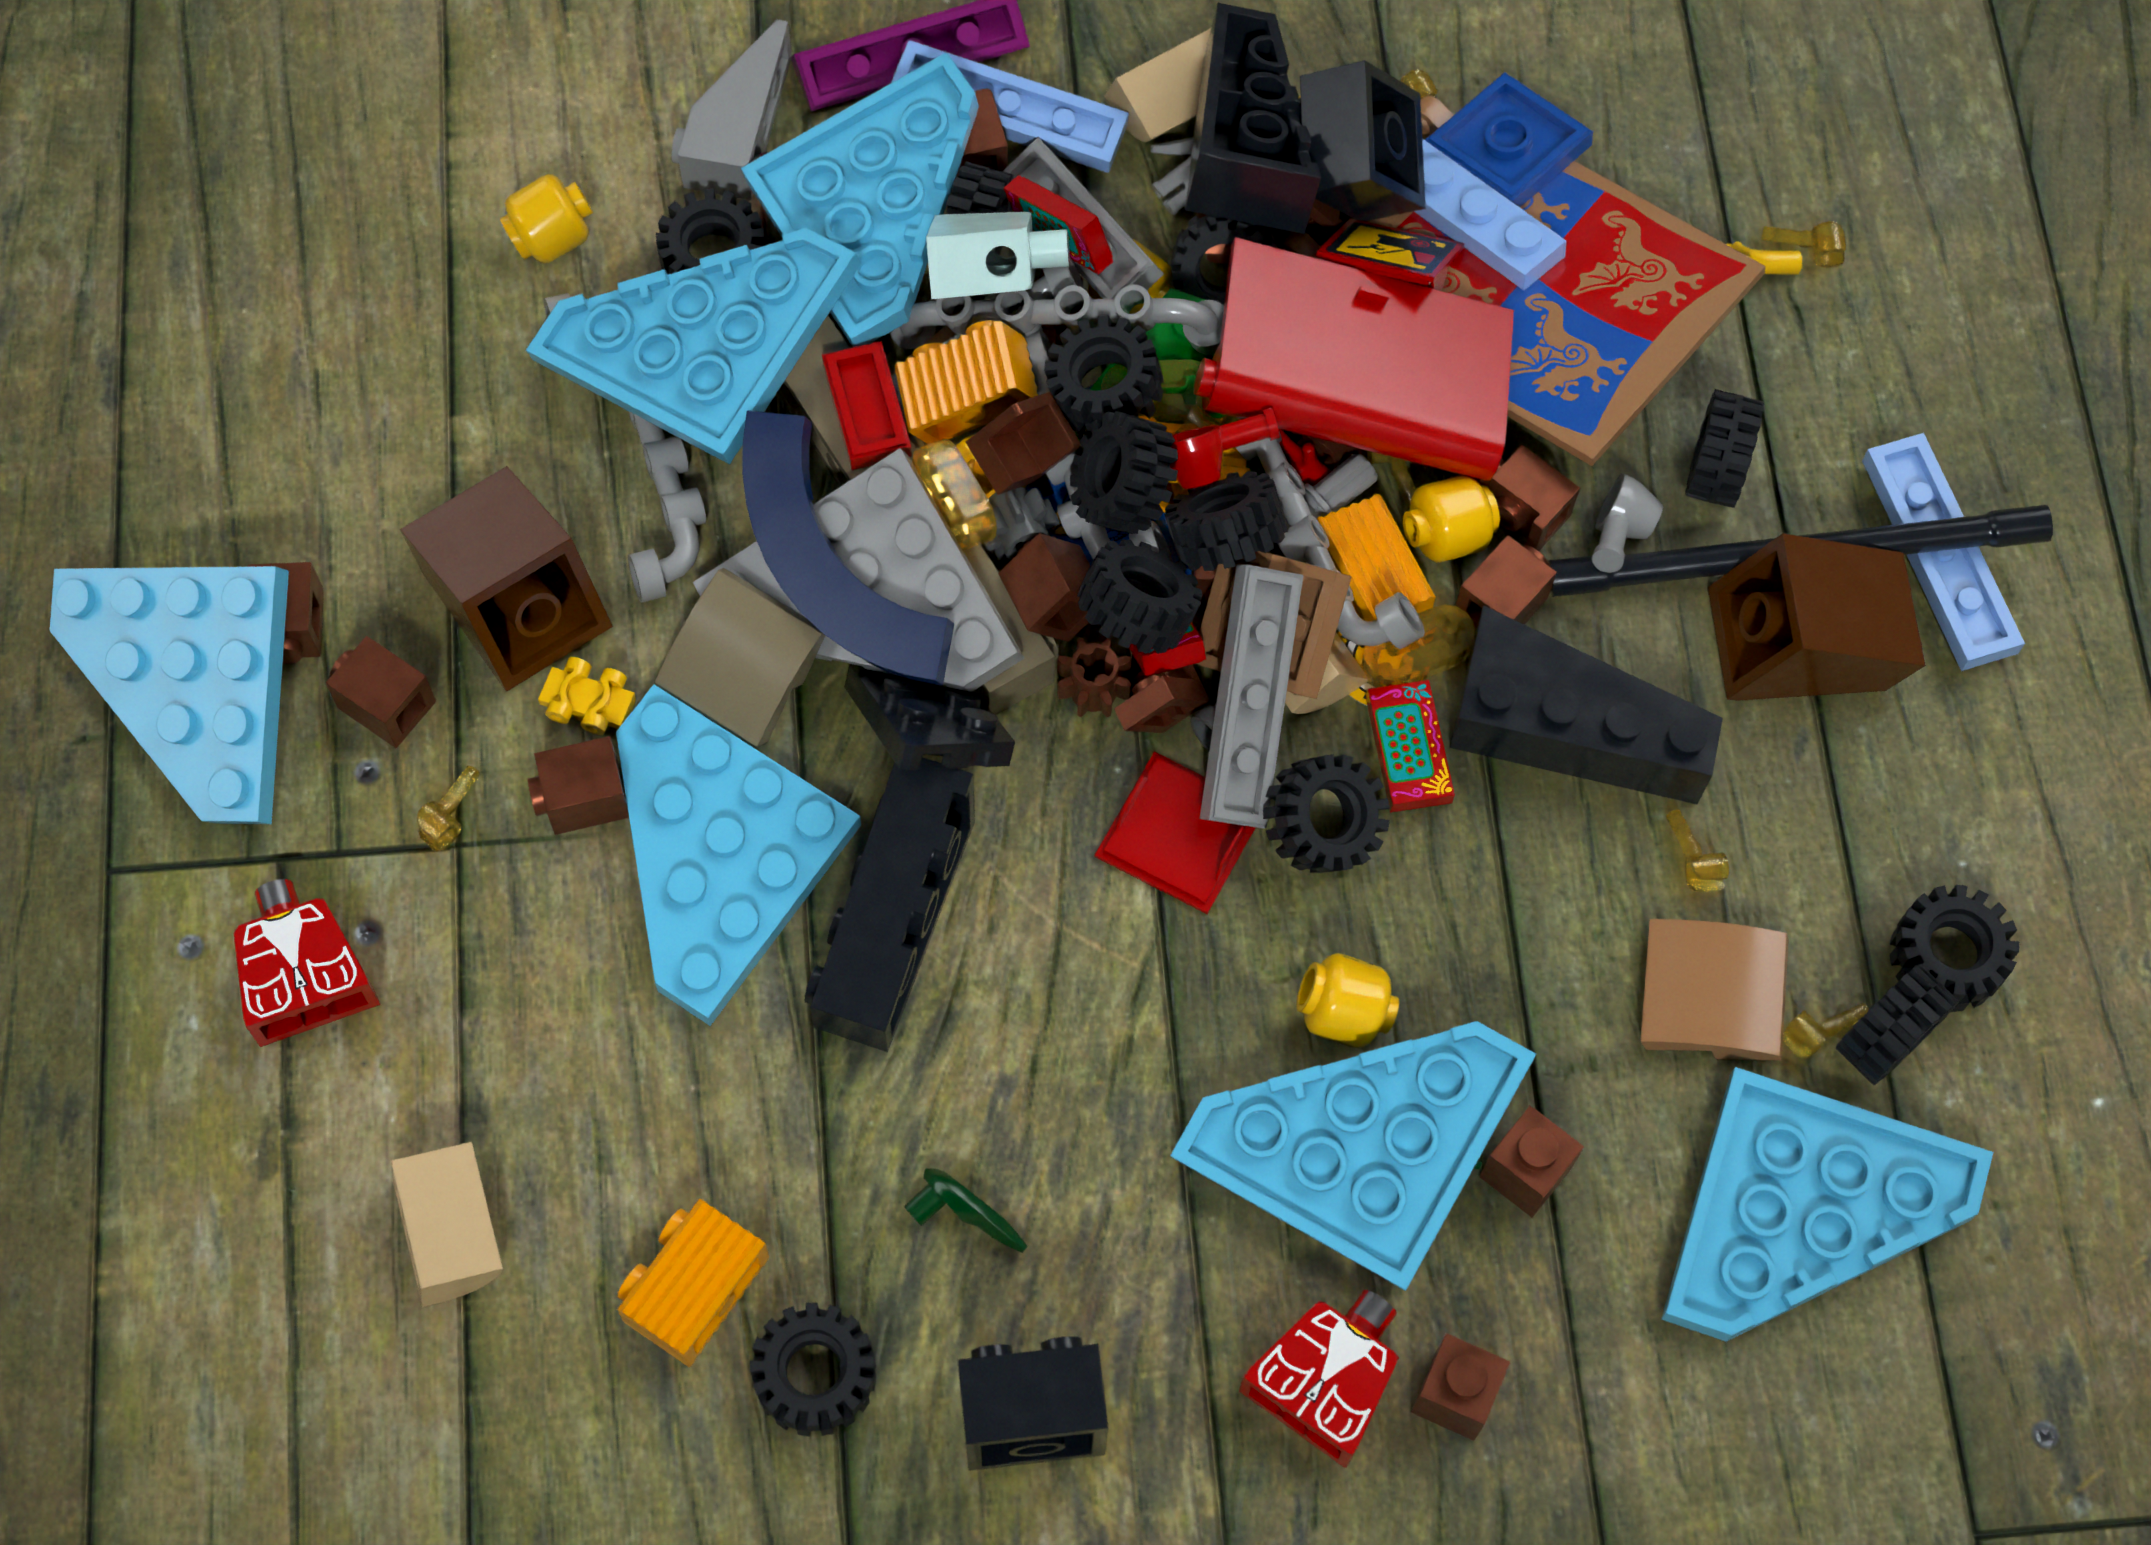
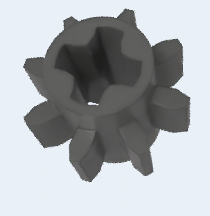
M1020 487L1000 495L994 493L983 508L988 520L978 524L977 530L987 551L994 550L999 561H1003L1006 558L1011 561L1025 543L1034 539L1039 533L1050 536L1047 529L1053 528L1060 523L1049 499L1042 500L1037 488H1033L1028 492L1026 488Z

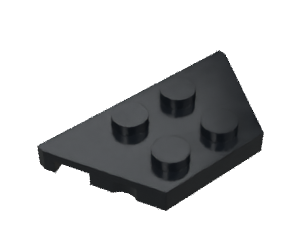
M849 664L844 688L899 769L919 770L923 754L942 756L941 765L948 769L968 768L970 766H1010L1015 741L999 722L998 717L984 703L979 694L973 691L968 692L950 687L942 689L903 677L868 670L859 665Z

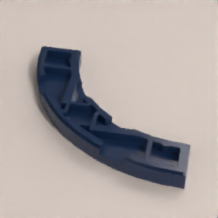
M747 411L742 453V475L746 506L753 532L764 560L781 589L799 612L818 630L851 654L884 671L911 680L943 686L954 623L945 617L924 614L902 607L880 596L864 585L838 556L827 535L822 531L812 504L814 498L809 473V444L812 422L805 416Z

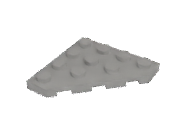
M901 448L813 504L822 531L827 535L838 556L864 585L880 596L902 607L924 614L945 617L954 623L943 683L945 686L972 692L1024 659L1023 654L911 459ZM757 541L693 582L701 596L719 569L725 568L802 615L779 586L764 560ZM826 635L815 657L827 661L836 660L859 665L868 670L899 676L884 671L851 654Z

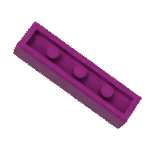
M978 0L794 54L790 58L810 111L866 96L891 84L909 40L977 63L1029 48L1030 44L1017 0Z

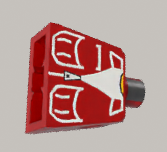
M288 879L270 881L256 889L254 894L262 917L235 928L234 941L243 1019L246 1028L260 1047L380 1005L374 988L324 898H315L300 904L294 884Z
M1369 1290L1362 1291L1345 1316L1327 1303L1317 1302L1248 1369L1243 1376L1239 1392L1346 1469L1360 1444L1399 1359V1356L1393 1350L1379 1341L1397 1315L1396 1310L1382 1297Z

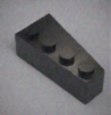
M1217 3L1203 59L1185 210L1202 213L1213 218H1227L1305 234L1321 176L1317 163H1312L1310 159L1311 139L1307 126H1301L1297 112L1300 100L1296 86H1290L1287 76L1289 60L1276 14Z
M1483 605L1472 642L1450 748L1698 805L1713 775L1723 718Z
M923 757L921 758L919 770H902L894 762L884 794L878 803L865 849L861 850L855 862L850 879L851 890L844 908H838L833 918L827 943L831 945L825 966L817 965L814 968L807 985L804 1002L811 1005L810 1009L814 1028L888 1052L975 823L973 773L958 768L948 769L939 762Z

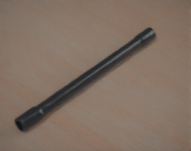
M2048 505L1993 510L1984 515L1798 536L1903 552L1904 555L1978 546L1997 548L2050 542L2053 535V522ZM1775 538L1625 555L1622 568L1612 573L1597 569L1592 562V556L1549 560L1550 567L1557 572L1551 588L1552 597L1586 594L1603 592L1620 586L1725 575Z

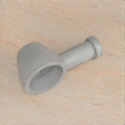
M1624 473L1616 479L1609 490L1595 528L1602 533L1599 545L1594 549L1592 562L1597 569L1607 573L1616 572L1622 568L1625 558L1623 549L1626 538L1648 539L1655 529L1663 510V504L1642 483Z

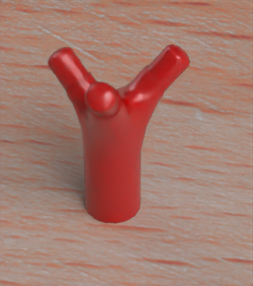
M1279 429L1282 438L1280 446L1288 457L1289 464L1297 471L1302 482L1314 486L1332 471L1318 460L1313 444L1306 443L1301 448L1282 429Z

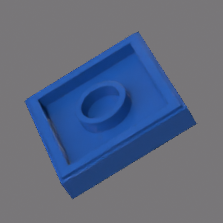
M1504 72L1427 137L1425 141L1515 205L1521 207L1592 146L1593 131Z

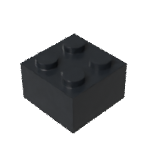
M1365 60L1301 75V98H1299L1300 103L1297 112L1301 126H1307L1311 139L1310 159L1312 163H1317L1321 176L1315 199L1360 221H1370L1426 209L1420 93Z
M1066 1336L1041 1342V1350L1013 1353L1011 1345L994 1344L971 1350V1358L958 1359L968 1471L1105 1455L1109 1428L1099 1345H1083L1082 1338Z

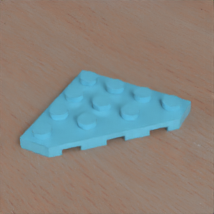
M947 52L741 168L747 184L781 236L784 233L806 227L856 252L861 265L830 311L852 347L870 344L909 322L911 310L915 304L928 264L926 236L934 216L944 215L949 194H951L953 183L978 112L979 104L974 90Z
M804 227L782 234V241L749 250L748 246L744 245L700 258L699 266L667 274L663 269L617 283L618 290L586 299L583 294L559 300L527 347L526 352L533 361L730 464L743 445L747 411L764 412L861 265V262L856 252Z
M276 566L54 569L50 632L201 821L216 824H272L289 571Z
M653 684L616 731L654 980L659 993L711 1026L860 828L861 818L854 811Z
M1475 1021L1416 1040L1411 1039L1360 1053L1359 1056L1271 1078L1266 1082L1202 1098L1170 1156L1406 1291L1536 1057V1053Z
M1735 1067L1729 1076L1661 1320L1727 1342L1971 1221L1979 1213L1993 1152Z

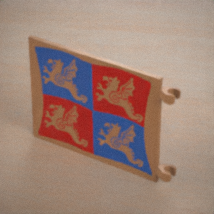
M1430 95L1421 99L1423 139L1429 137L1453 116L1452 112L1440 100ZM1573 161L1520 207L1566 240V255L1561 261L1523 291L1464 248L1448 266L1444 287L1441 291L1514 310L1507 416L1590 466H1593L1765 274L1766 266ZM1414 211L1365 221L1454 241ZM1291 232L1282 242L1284 250L1323 260V258L1316 257L1317 250L1321 246L1307 233ZM1409 282V283H1412V284H1416V285H1420V286H1424V287L1431 288V283H1430L1429 286H1427V285H1423V284H1418V283H1414V282Z

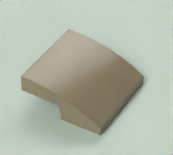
M722 568L716 572L686 619L654 684L758 748L769 741L792 689L804 683L825 635L804 616L729 570Z

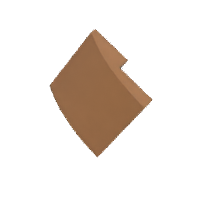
M1260 551L1255 553L1256 559L1247 563L1243 558L1235 561L1234 567L1226 569L1223 564H1218L1199 631L1204 642L1206 660L1196 664L1221 672L1237 565L1247 564L1303 575L1287 691L1317 699L1352 576Z
M1650 919L1641 1043L1646 1050L1712 1051L1716 1060H1782L1789 943L1787 933L1721 922Z

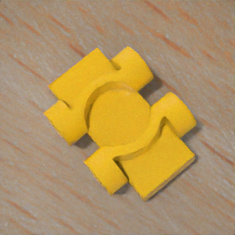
M569 657L564 670L555 667L551 668L540 693L538 701L540 705L547 707L545 715L549 719L561 724H568L573 715L581 722L583 729L596 735H603L607 726L619 729L633 711L636 701L635 692L623 689L627 681L626 675L616 669L605 668L599 681L588 678L592 666L587 661L577 657Z

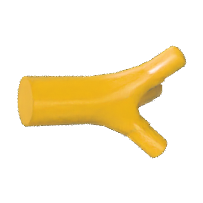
M1738 241L1733 244H1726L1766 266L1765 274L1798 275L1801 272L1802 254L1800 251L1750 249Z

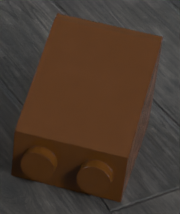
M508 466L400 529L423 575L506 692L613 627L572 538Z
M1782 533L1708 587L1728 700L1741 701L1886 691L1926 666L1903 552Z

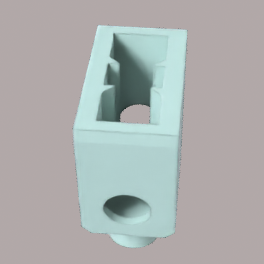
M1030 212L935 215L926 236L931 299L1024 291L1032 289L1036 273L1035 269L1070 267L1068 230L1033 231ZM1006 246L1013 250L1015 256L1011 258L1001 257L993 248Z

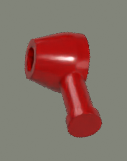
M1268 408L1262 410V414L1220 426H1203L1173 434L1175 442L1170 448L1177 449L1178 460L1171 463L1170 468L1178 470L1176 480L1182 489L1201 487L1218 481L1221 478L1223 451L1267 438L1270 441L1280 438L1273 409Z

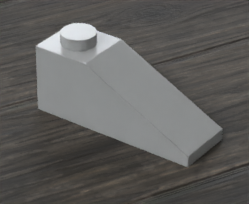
M776 20L692 105L686 128H677L672 144V162L680 166L683 188L703 192L704 189H714L715 194L723 195L726 190L735 193L736 198L752 200L754 193L747 184L741 168L765 155L790 65V57H792L788 21Z

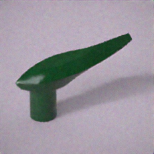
M926 1168L923 1178L928 1184L904 1205V1208L922 1226L947 1204L962 1222L977 1226L1000 1243L1020 1253H1023L1028 1247L1014 1228L1000 1214L942 1170Z

